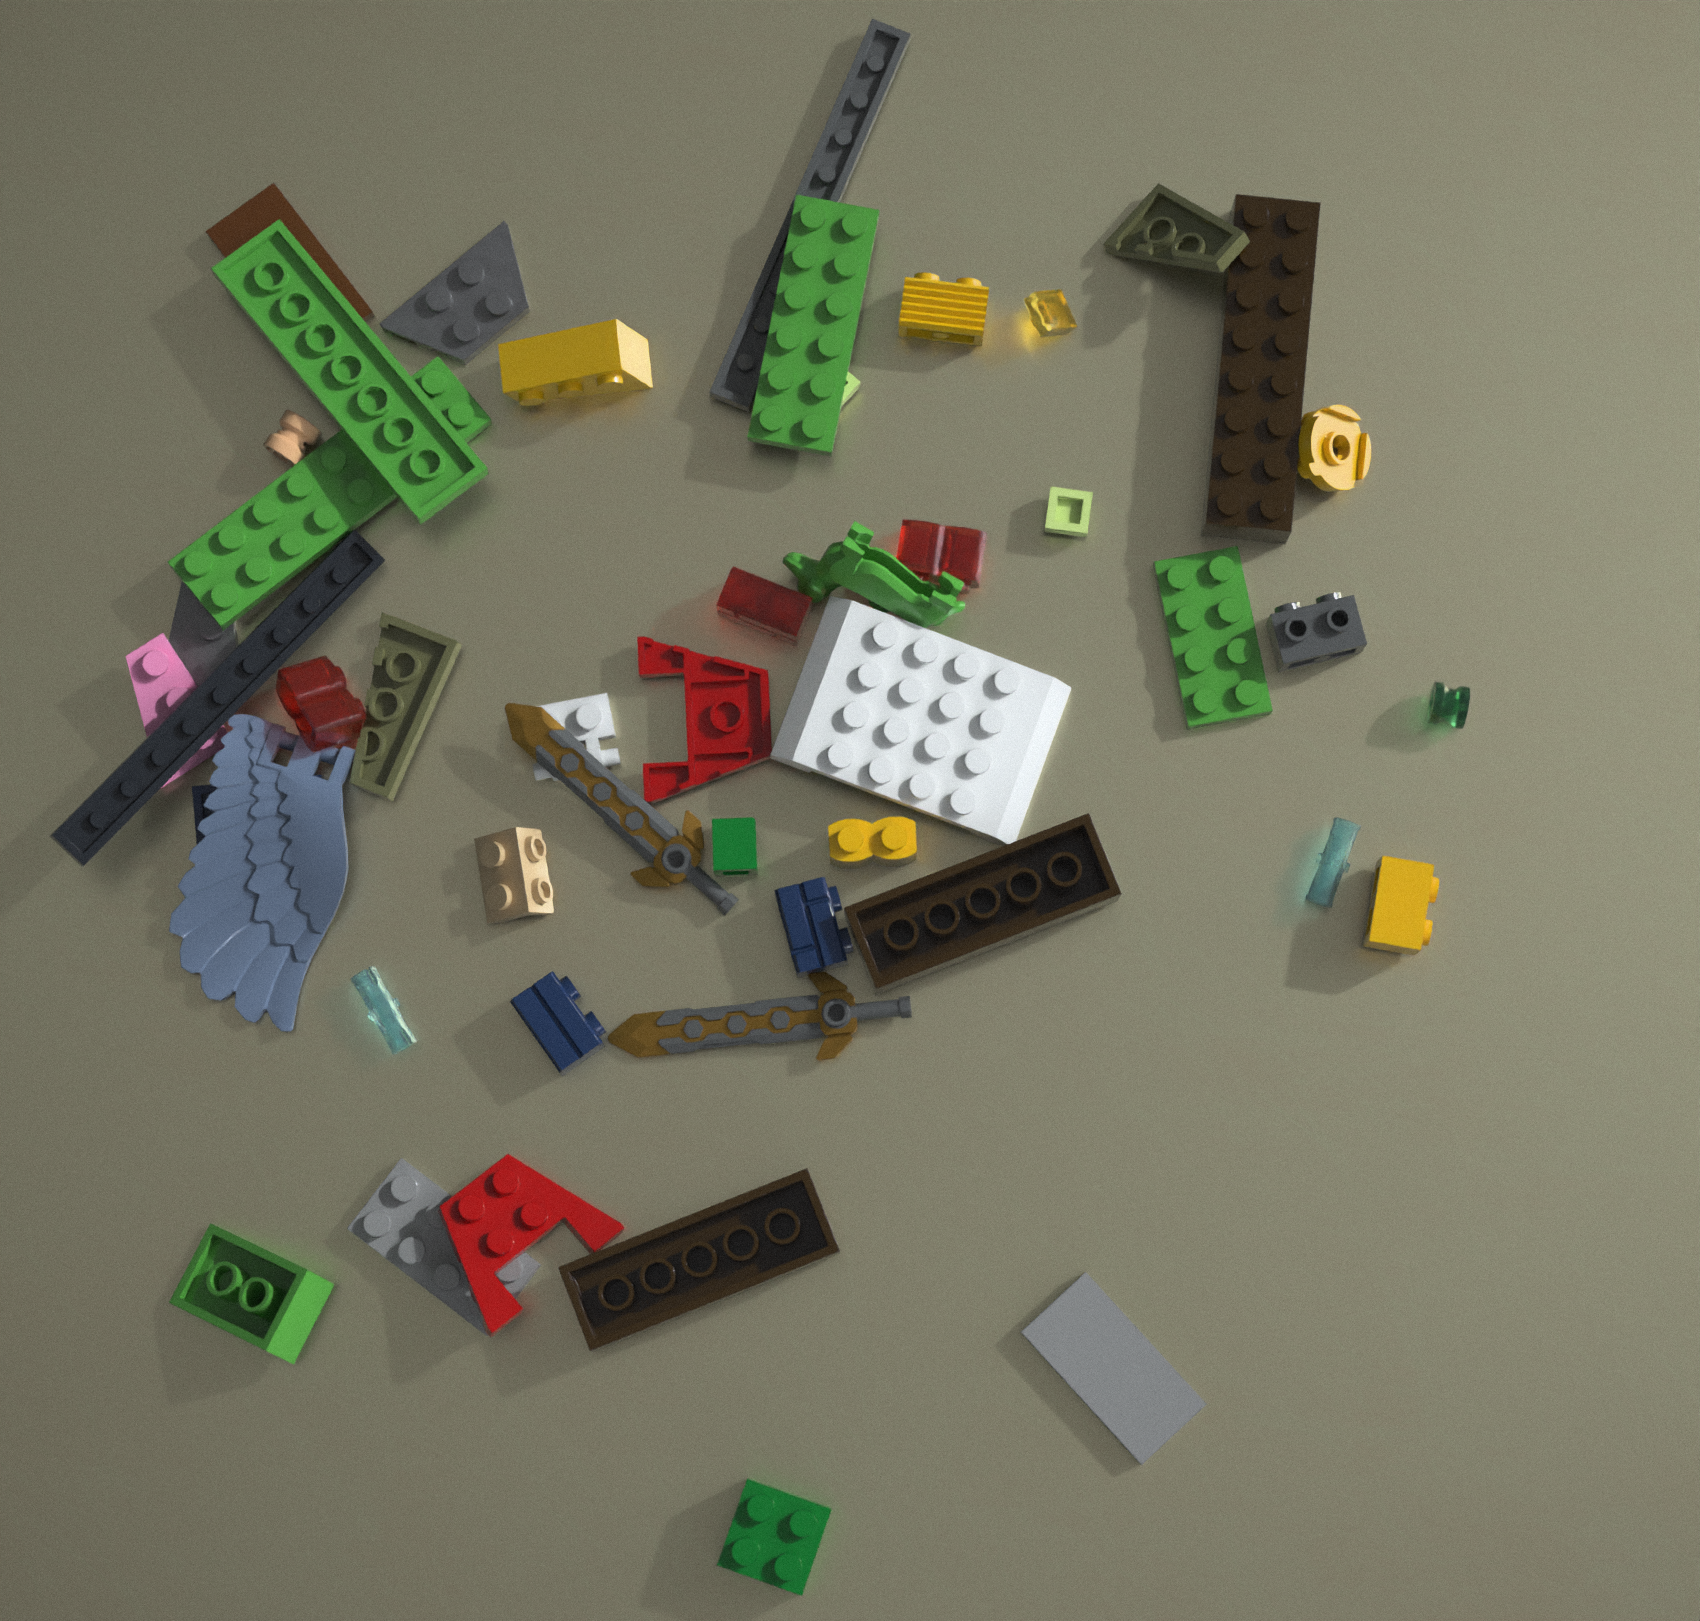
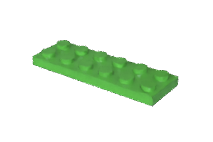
M796 195L747 436L748 441L832 457L879 219V210Z

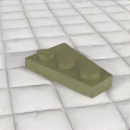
M1158 183L1103 245L1111 255L1222 273L1250 241L1241 229Z

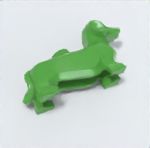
M854 521L848 531V537L846 536L844 541L829 545L820 560H815L796 552L788 553L782 560V563L797 577L798 592L811 603L820 602L835 589L843 586L867 598L873 609L884 613L891 612L923 628L941 625L948 616L965 609V602L956 601V597L963 587V581L945 571L941 573L938 579L940 586L929 581H922L889 552L877 547H870V541L874 532Z

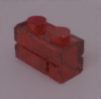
M733 566L716 606L719 616L772 637L779 635L780 640L797 646L811 615L813 598Z

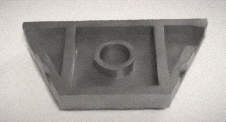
M505 221L380 323L383 331L392 336L396 334L411 340L419 347L432 352L438 351L445 354L449 359L467 365L526 316L530 309L510 230Z

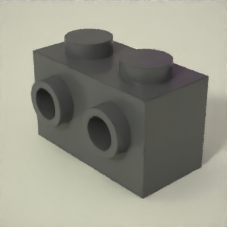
M1335 592L1316 598L1317 604L1300 607L1299 602H1292L1280 605L1274 609L1275 613L1270 614L1266 627L1278 673L1362 653L1367 642L1354 595L1342 598L1340 592Z

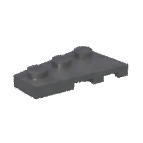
M181 582L168 641L198 686L238 646L237 627L235 621L223 631L184 583Z

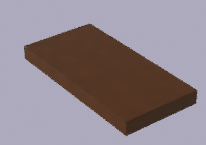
M275 183L269 185L205 231L217 249L226 258L280 219L362 319L367 322L375 316L371 308Z

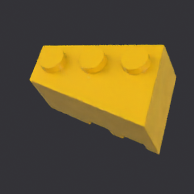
M617 319L498 344L503 394L518 401L523 406L539 405L544 403V400L653 388L648 340Z

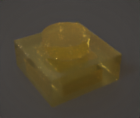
M1061 289L1035 291L1024 299L1030 313L1031 322L1037 329L1040 337L1067 335L1078 327Z

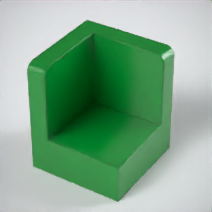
M752 817L712 819L713 871L715 877L758 875L755 819Z

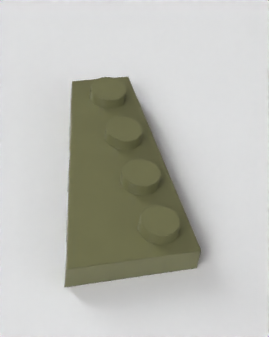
M382 612L379 624L381 634L378 647H375L372 661L374 671L371 687L367 689L364 704L366 713L363 728L359 730L350 783L354 787L393 801L462 645L454 639Z

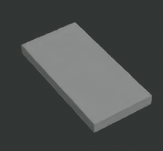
M1086 1272L1020 1332L1140 1465L1145 1463L1207 1405Z

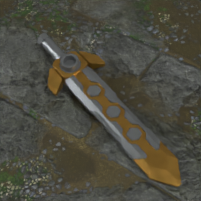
M507 703L505 705L512 740L603 818L604 823L644 859L653 863L655 867L649 866L632 871L630 875L642 886L669 887L671 883H680L686 878L718 906L717 909L724 916L739 899L732 893L729 894L698 866L702 860L701 849L705 846L701 821L689 810L685 811L682 826L683 835H679L678 829L638 793L629 789L542 707Z
M827 972L808 974L809 979L819 992L824 994L821 997L818 995L760 1000L755 1003L701 1009L685 1008L633 1014L608 1035V1041L639 1058L694 1052L699 1049L819 1039L826 1035L827 1038L824 1039L816 1059H835L853 1041L852 1034H855L858 1029V1021L900 1016L901 1019L911 1018L910 996H903L895 1000L856 1004L855 997L850 992H847L848 987Z

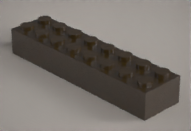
M1235 195L1230 212V224L1244 231L1250 242L1225 269L1201 535L1286 544L1292 532L1320 202Z

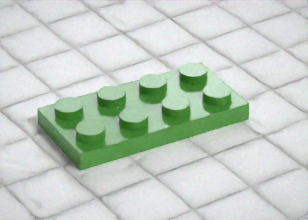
M1238 546L1154 561L1153 569L1187 730L1271 714L1273 709Z

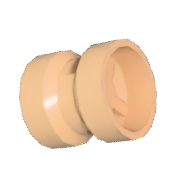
M287 409L279 420L282 430L269 434L263 443V447L279 460L293 467L305 458L304 452L307 449L305 445H314L322 433L308 420Z

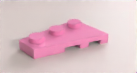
M161 633L126 655L147 737L198 687L164 633ZM222 725L162 787L222 750L225 746L222 744L221 738L228 733L225 726Z

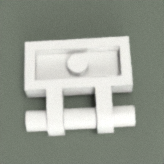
M607 693L537 706L542 707L582 744L586 743L587 751L605 767L621 764L618 748L601 751L599 743L600 740L616 737ZM539 763L533 764L535 780L553 778V781L559 780L553 777Z

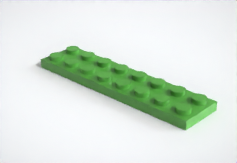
M280 219L211 268L215 278L420 525L489 474L488 468Z
M438 356L411 376L466 443L492 425L488 414ZM340 430L169 560L168 564L224 631L345 538L351 531L358 528L392 502L397 496L346 434Z

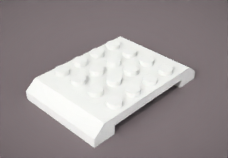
M830 596L769 758L808 773L810 771L816 772L972 831L971 834L1005 846L1015 842L1071 687L1050 675L866 605Z

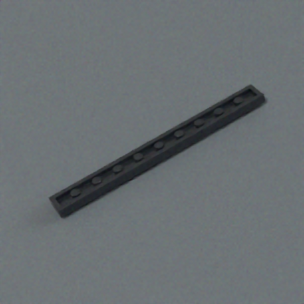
M356 530L351 531L65 819L50 837L81 867L84 866L358 589L385 559Z

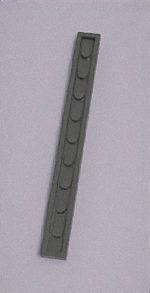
M872 18L709 391L710 397L744 411H750L756 396L796 195L840 203L911 40L910 33Z

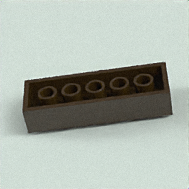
M1087 813L844 907V916L875 995L1117 902L1122 893L1091 817Z
M808 1168L562 1265L558 1269L589 1350L595 1352L838 1255L840 1250Z

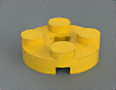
M1331 405L1303 415L1299 435L1300 456L1298 457L1297 464L1301 477L1305 479L1310 478L1314 485L1327 492L1349 490L1355 487L1352 485L1356 480L1364 478L1370 465L1371 444L1368 433L1360 432L1356 421H1361L1357 413L1343 405ZM1332 443L1335 448H1338L1337 455L1333 453Z

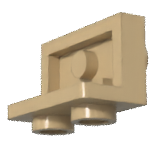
M514 827L474 838L487 923L498 924L529 915H548L554 912L552 902L553 888L549 881L545 858L547 850L540 829Z

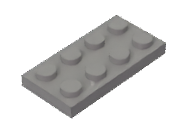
M401 1158L347 1229L488 1336L483 1326V1319L478 1306L474 1303L469 1291V1284L461 1263H458L438 1213L439 1207L452 1196ZM524 1252L495 1276L516 1299L541 1267V1264Z

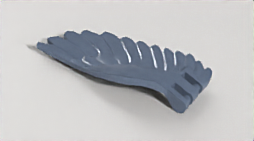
M235 714L228 719V725L233 730L221 738V742L225 747L217 752L212 760L218 769L213 772L209 782L212 786L217 787V789L208 796L204 803V806L212 813L201 820L198 826V830L205 837L190 851L188 859L195 866L185 873L177 886L185 899L171 913L169 932L183 938L179 951L181 968L192 974H201V988L208 999L221 1001L235 994V1008L245 1020L255 1023L265 1012H268L272 1022L279 1030L287 1033L292 1031L294 1027L299 994L305 974L314 953L337 912L345 891L349 865L342 786L352 767L356 750L346 746L338 749L327 745V740L303 732L298 736L286 732L285 726L273 724L263 718L247 714ZM280 748L293 752L287 767L273 762ZM321 761L334 765L329 780L314 776Z

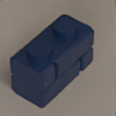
M820 877L774 890L797 978L806 977L810 973L828 971L848 965L846 954L853 953L854 950L848 928L839 929L835 912L842 911L836 885L828 887L825 877Z
M552 971L514 997L510 1003L558 1072L563 1076L605 1046L599 1037L606 1033V1031L592 1011L583 1015L574 1001L579 999L581 995L567 975L559 980Z

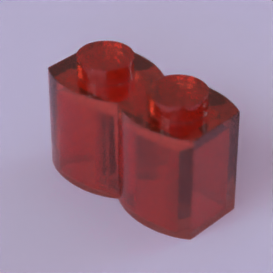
M905 519L902 520L896 558L922 581L939 583L938 579L941 573L945 571L964 582L959 594H968L970 589H979L987 544V532Z
M325 655L279 669L275 687L281 704L288 715L295 721L299 734L312 752L360 738L362 725L366 720V713L361 700L357 697L354 698L346 689L347 683L344 672L339 666H334Z

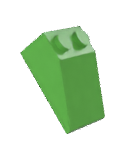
M210 1223L169 1303L294 1365L335 1284Z

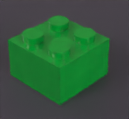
M747 1478L717 1566L802 1596L832 1508Z

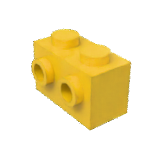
M1383 855L1376 862L1363 947L1415 956L1421 951L1422 945H1429L1433 922L1426 919L1428 903H1435L1439 888V878L1433 877L1434 864Z

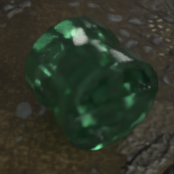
M1435 681L1428 704L1427 723L1437 725L1440 722H1447L1453 728L1463 729L1469 708L1470 687L1447 688L1444 682Z

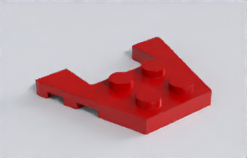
M637 637L640 678L684 676L688 761L644 763L643 783L644 800L650 805L771 759L769 758L772 751L768 670L718 656L712 657L693 652L685 647L656 642L648 637Z
M509 1154L505 1155L442 1204L438 1211L458 1263H461L473 1301L477 1304L482 1316L485 1331L490 1338L519 1316L523 1310L522 1306L495 1276L497 1273L561 1223L567 1226L590 1254L603 1249L624 1230V1226L614 1218Z

